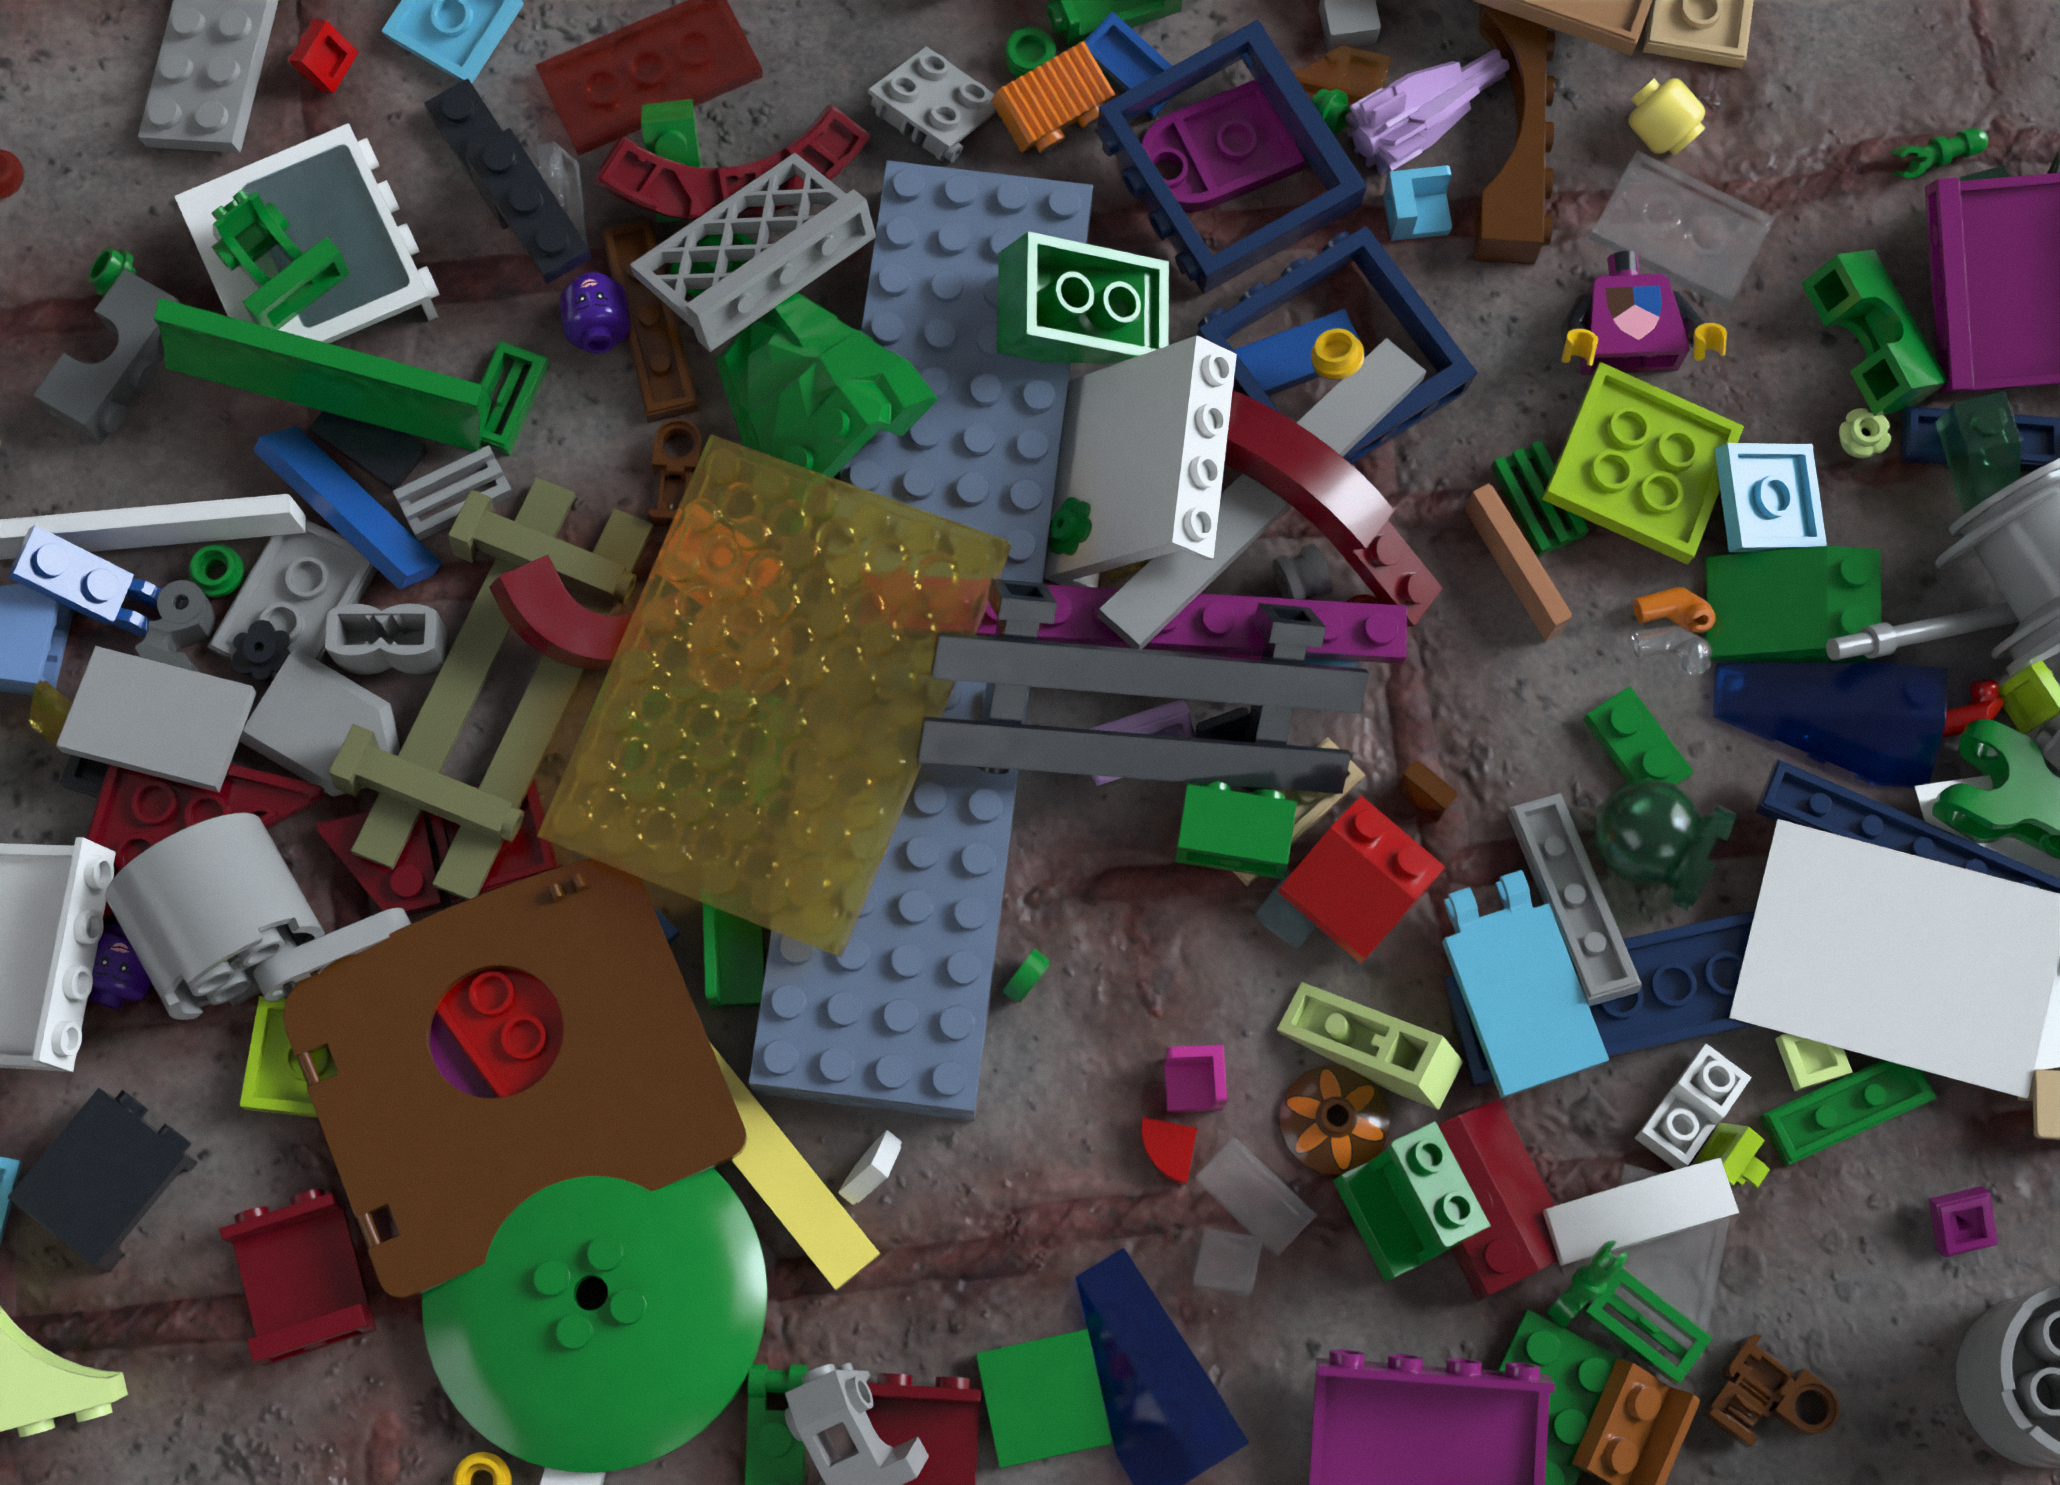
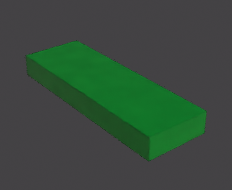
M1882 1060L1759 1116L1780 1160L1784 1167H1787L1926 1104L1937 1097L1923 1070Z

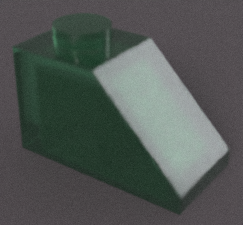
M2005 391L1953 403L1935 422L1964 514L2020 479L2021 440Z

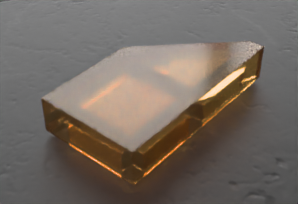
M1342 45L1326 53L1323 59L1304 69L1298 68L1292 72L1305 92L1316 94L1321 89L1329 91L1339 89L1347 94L1348 102L1354 104L1381 87L1384 89L1392 57Z

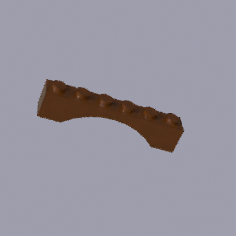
M1479 3L1478 32L1492 49L1500 51L1501 59L1508 60L1510 69L1506 73L1515 99L1517 126L1513 153L1497 177L1483 190L1474 214L1473 261L1535 265L1542 246L1550 245L1553 229L1552 215H1544L1545 199L1551 198L1553 189V168H1545V153L1551 152L1554 139V123L1546 121V107L1552 106L1555 90L1554 76H1547V61H1552L1554 56L1555 31L1547 30V27Z

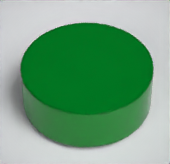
M1026 27L1015 31L1007 40L1005 47L1006 66L1017 78L1056 57V46L1052 37L1044 30L1035 27Z
M1034 948L1001 992L1013 1002L1021 1003L1049 967L1050 959Z

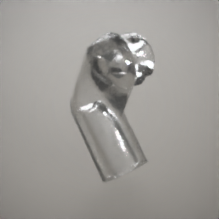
M1665 626L1635 631L1632 634L1633 649L1637 658L1672 653L1682 658L1681 667L1688 674L1705 673L1711 666L1709 655L1713 652L1708 641L1680 626Z

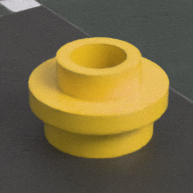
M477 1452L467 1456L459 1463L454 1472L453 1485H473L475 1476L484 1470L491 1473L493 1485H512V1475L509 1466L501 1457L489 1452Z

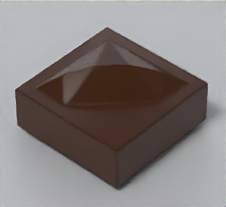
M1415 760L1403 773L1396 787L1402 792L1410 805L1421 808L1437 822L1450 809L1458 796L1452 787L1420 760Z

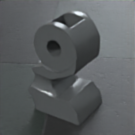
M177 580L169 583L161 590L157 598V608L162 618L161 620L149 621L147 633L144 639L135 646V649L141 658L198 672L185 652L176 651L210 640L216 623L215 611L206 595L195 583L188 580Z

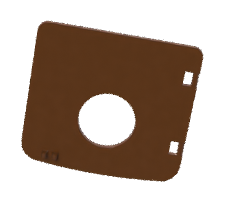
M596 856L514 882L446 908L388 934L389 938L358 954L345 956L334 961L319 974L317 971L311 973V977L301 980L296 984L286 1000L283 1012L285 1031L306 1081L307 1090L352 1210L366 1241L367 1250L379 1282L385 1292L395 1298L408 1299L415 1297L485 1264L491 1242L506 1218L522 1202L550 1185L577 1177L605 1176L635 1183L652 1192L728 1162L740 1155L746 1147L747 1133L645 885L633 867L617 858ZM505 968L518 970L540 980L553 993L559 1004L563 1019V1039L558 1056L543 1078L518 1094L503 1098H481L460 1091L443 1077L432 1055L430 1033L435 1012L445 995L466 977L489 969ZM329 1047L339 1074L321 1081L311 1053ZM389 1206L400 1235L382 1243L371 1214Z

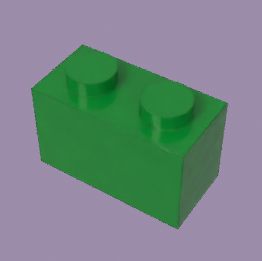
M1218 781L1211 784H1188L1175 862L1284 879L1289 862L1297 801L1285 800L1284 794L1268 789L1254 790L1253 794L1231 791L1229 785Z

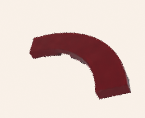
M831 104L823 109L814 123L801 136L785 148L756 162L720 168L687 166L683 163L660 157L623 136L618 139L591 181L612 195L639 208L663 216L695 221L794 153L831 181L858 155L872 135ZM795 175L781 184L778 190L803 189L804 180ZM789 205L775 206L774 211ZM764 206L747 207L738 214L737 218L762 215Z

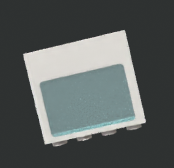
M349 123L174 196L228 317L254 323L242 301L259 288L240 267L231 272L211 248L217 242L213 236V223L217 220L211 213L222 205L224 207L234 200L232 197L242 189L248 196L256 191L264 205L271 201L281 211L291 226L284 233L301 251L307 252L327 236L340 250L351 273L281 327L280 331L331 343L420 304L429 321L438 317L431 301L432 298L440 295L427 266L417 270L411 258V255L420 252L407 223L397 227L391 213L400 208L387 180L377 184L371 170L380 167L373 149L367 138L357 142ZM275 246L254 263L266 276L272 279L292 262Z

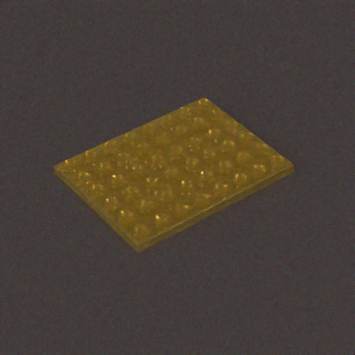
M710 434L537 836L545 841L842 958L922 765L921 762H918L923 716L941 718L956 683V680L932 679L930 675L937 632L976 635L989 603L987 599L991 578L999 579L1012 548L1011 544L1006 539Z

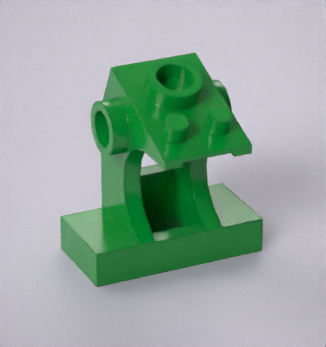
M242 189L232 197L234 200L224 207L222 205L211 213L217 220L213 223V236L217 242L211 248L231 272L240 267L259 288L242 301L255 324L279 330L351 274L340 250L327 236L307 252L301 251L284 233V231L291 227L285 216L271 201L264 205L256 191L248 196ZM277 246L292 263L271 279L254 262Z

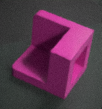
M1224 1045L1167 1047L1163 1058L1166 1113L1222 1111L1227 1102Z

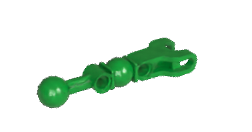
M1979 719L1967 724L1959 741L1960 755L1964 760L1982 772L1984 776L1990 775L1993 788L1987 791L1964 783L1951 785L1937 795L1932 807L1933 816L1976 843H1993L2002 838H2015L2060 860V778L2050 772L2045 765L2040 749L2025 734L1990 719Z

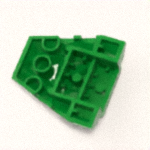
M798 292L741 330L715 358L761 506L787 543L796 547L831 511L819 492L878 430L881 429L903 437L938 400L937 396L909 360L897 353L886 350L873 342V338L847 326L839 321L837 316Z

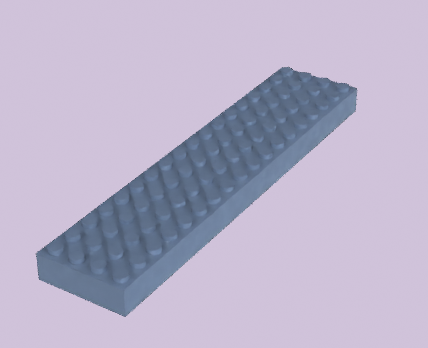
M887 160L861 332L873 338V342L886 350L897 353L909 360L937 396L938 400L903 437L879 429L840 470L749 1085L754 1094L968 1121L975 1120L1019 770L1010 769L1006 774H991L975 766L921 763L917 761L916 757L923 716L980 721L987 683L932 679L930 672L936 637L860 633L863 575L880 574L991 581L992 578L1044 583L1046 554L1072 363H1043L997 354L998 253L1028 231L1087 244L1093 185ZM1028 686L1022 724L1026 723L1030 686Z

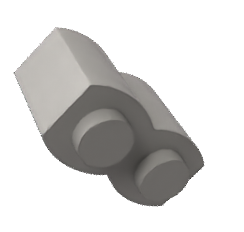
M410 603L399 604L381 611L364 604H345L327 611L325 649L336 665L344 671L368 675L380 673L393 667L396 670L409 674H429L441 670L447 658L448 630L437 611L428 606Z

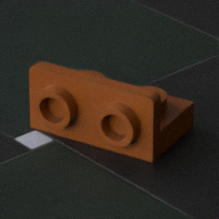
M1617 1358L1572 1464L1605 1485H1665L1699 1406L1700 1399L1690 1392L1668 1386L1632 1362Z

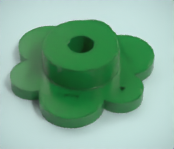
M1069 497L1064 501L1061 509L1054 514L1050 523L1051 538L1049 542V548L1052 553L1057 555L1064 553L1072 556L1077 551L1079 543L1087 540L1092 529V522L1088 518L1091 510L1089 503L1085 501L1080 502L1074 497Z

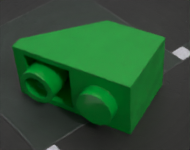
M693 99L642 105L641 126L645 149L660 157L683 163L687 166L702 168ZM655 213L656 223L685 220Z

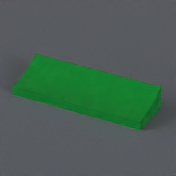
M161 298L158 300L153 319L160 329L164 346L165 368L168 370L475 452L479 450L492 403L481 384Z

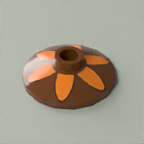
M1323 1065L1304 1072L1289 1086L1280 1106L1279 1130L1287 1150L1303 1166L1322 1175H1342L1368 1163L1380 1154L1389 1134V1109L1381 1090L1370 1079L1345 1066ZM1333 1107L1342 1109L1347 1116L1345 1125L1340 1127L1331 1125L1327 1120V1111Z

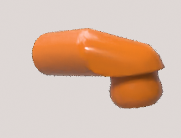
M1684 587L1670 588L1637 597L1633 600L1634 613L1640 624L1666 617L1687 631L1704 633L1710 630L1715 623V613L1711 605Z

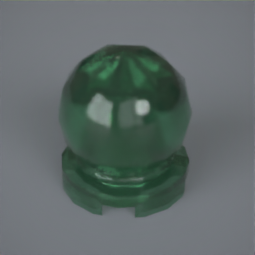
M1646 777L1621 784L1598 807L1593 825L1594 843L1604 866L1622 880L1646 887L1666 883L1667 888L1670 889L1667 902L1688 911L1689 906L1695 904L1716 864L1707 861L1720 838L1728 840L1736 819V813L1718 804H1714L1708 813L1700 814L1692 797L1675 784Z

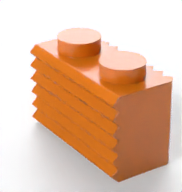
M1083 41L1032 71L1027 72L1025 75L1002 86L997 90L991 102L993 107L996 108L998 115L1002 118L1008 132L1012 135L1019 151L1024 153L1035 146L1038 152L1042 153L1064 140L1065 135L1062 130L1078 122L1081 128L1084 129L1097 122L1099 107L1109 102L1115 96V93Z

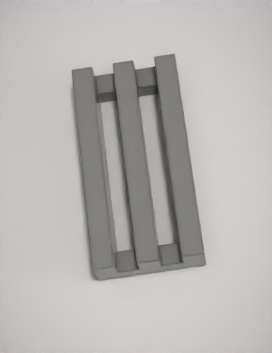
M489 445L393 490L418 541L452 526L465 501L421 522L418 516L465 496L471 489L474 490L495 480L496 486L481 492L491 497L493 506L514 496ZM488 466V468H486V469H484V470H482V471H479V472H477V473H475V474H473V475H471V476H469V477H467V478H465V479H463V480H461V481H458V482H456V483H454V484H452V485H450V486H448V487H446V488H444V489H442V490H440V491H437V492H435V493H433V494H431V495H429V496H427V497H425V498H423V499H421V500H419V501H416V502H414V503L411 504V502H413V501H415V500H417V499H419V498H421V497H423V496H425V495H428V494H430V493H432V492H434V491H436V490H438V489H440V488H442V487H444V486H446V485H449V484H451V483H453V482H455V481H457V480H459V479H461V478H463V477H465V476H467V475H470V474H472V473H474V472H476V471H478V470H480V469H482V468Z

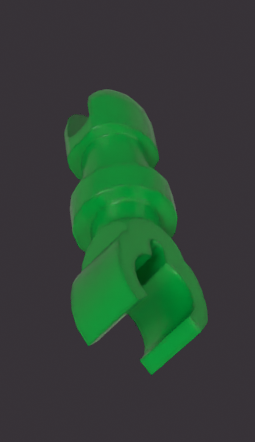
M1969 128L1957 132L1956 136L1947 139L1943 135L1931 138L1928 141V145L1898 146L1889 154L1901 158L1909 154V156L1916 157V159L1910 161L1907 169L1903 171L1895 170L1893 175L1903 178H1914L1923 174L1932 164L1939 168L1950 165L1952 158L1958 156L1970 157L1980 154L1988 146L1989 138L1984 130Z
M1612 1240L1604 1243L1592 1256L1591 1263L1588 1266L1583 1265L1575 1271L1571 1277L1572 1285L1548 1310L1547 1314L1563 1329L1573 1318L1575 1319L1590 1300H1597L1607 1289L1606 1281L1608 1278L1615 1276L1625 1264L1628 1257L1626 1250L1618 1258L1611 1254V1249L1617 1243L1616 1241Z

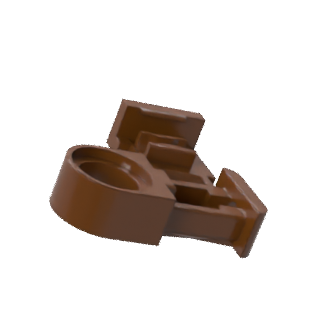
M685 419L666 421L657 429L654 436L652 468L654 474H660L657 509H647L651 523L655 526H668V520L677 521L679 527H683L692 514V510L696 507L702 509L713 518L739 520L742 487L741 466L732 465V472L727 471V477L725 475H722V477H712L709 470H702L704 447L701 434L692 422ZM675 434H685L694 441V446L686 456L672 457L664 451L667 439ZM680 475L681 478H673L672 476Z
M1754 1334L1743 1339L1738 1346L1739 1352L1737 1355L1729 1359L1723 1368V1376L1726 1379L1732 1378L1735 1375L1738 1377L1734 1383L1728 1380L1704 1413L1706 1418L1746 1448L1752 1447L1757 1441L1755 1438L1757 1434L1751 1431L1760 1416L1767 1419L1773 1414L1795 1432L1803 1435H1813L1826 1432L1834 1426L1839 1417L1840 1406L1836 1394L1830 1387L1805 1368L1797 1370L1795 1374L1756 1345L1762 1336ZM1804 1391L1816 1393L1824 1403V1416L1816 1425H1809L1803 1422L1796 1413V1400Z

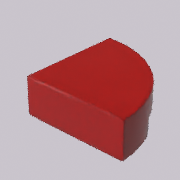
M1142 1117L1141 1141L1149 1159L1166 1178L1186 1186L1197 1128Z

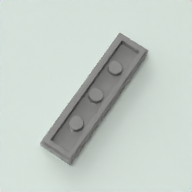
M1559 793L1510 807L1508 818L1544 905L1548 903L1550 905L1588 1006L1638 993L1642 986L1562 794Z

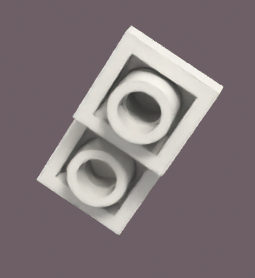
M1705 1044L1664 1096L1635 1139L1674 1169L1687 1167L1714 1127L1726 1116L1752 1077L1708 1044Z

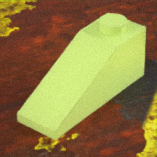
M1301 982L1277 1028V1031L1287 1038L1341 1066L1361 1074L1385 1089L1436 1110L1440 1109L1463 1063L1444 1036Z

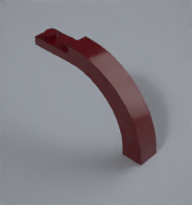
M1232 390L1224 464L1259 482L1298 510L1326 536L1382 604L1407 606V627L1415 626L1443 587L1388 521L1395 509L1355 467L1314 434L1267 405Z

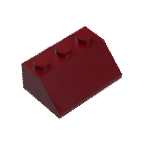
M1500 1099L1439 1124L1438 1127L1491 1225L1451 1249L1477 1300L1480 1301L1559 1262L1542 1212L1545 1209L1554 1207L1555 1204Z

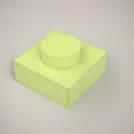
M1787 1033L1775 1039L1794 1091L1838 1079L1852 1073L1846 1053L1842 1048Z

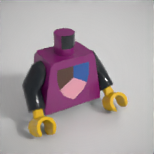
M1619 251L1608 256L1609 276L1594 278L1588 292L1579 295L1575 299L1561 325L1564 343L1561 361L1569 363L1572 355L1581 356V375L1593 374L1600 362L1624 373L1678 371L1690 351L1689 345L1693 347V357L1696 361L1705 359L1707 349L1717 351L1720 356H1725L1726 329L1716 323H1705L1680 292L1672 289L1670 280L1666 275L1640 274L1638 254L1633 251Z

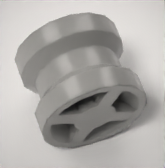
M1314 543L1303 546L1300 553L1295 556L1281 555L1273 558L1272 568L1284 599L1305 600L1307 596L1314 593L1324 596L1333 591V581L1323 554Z

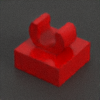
M313 19L306 32L301 35L300 42L292 55H289L287 61L301 75L306 76L321 92L335 93L359 52L327 20Z

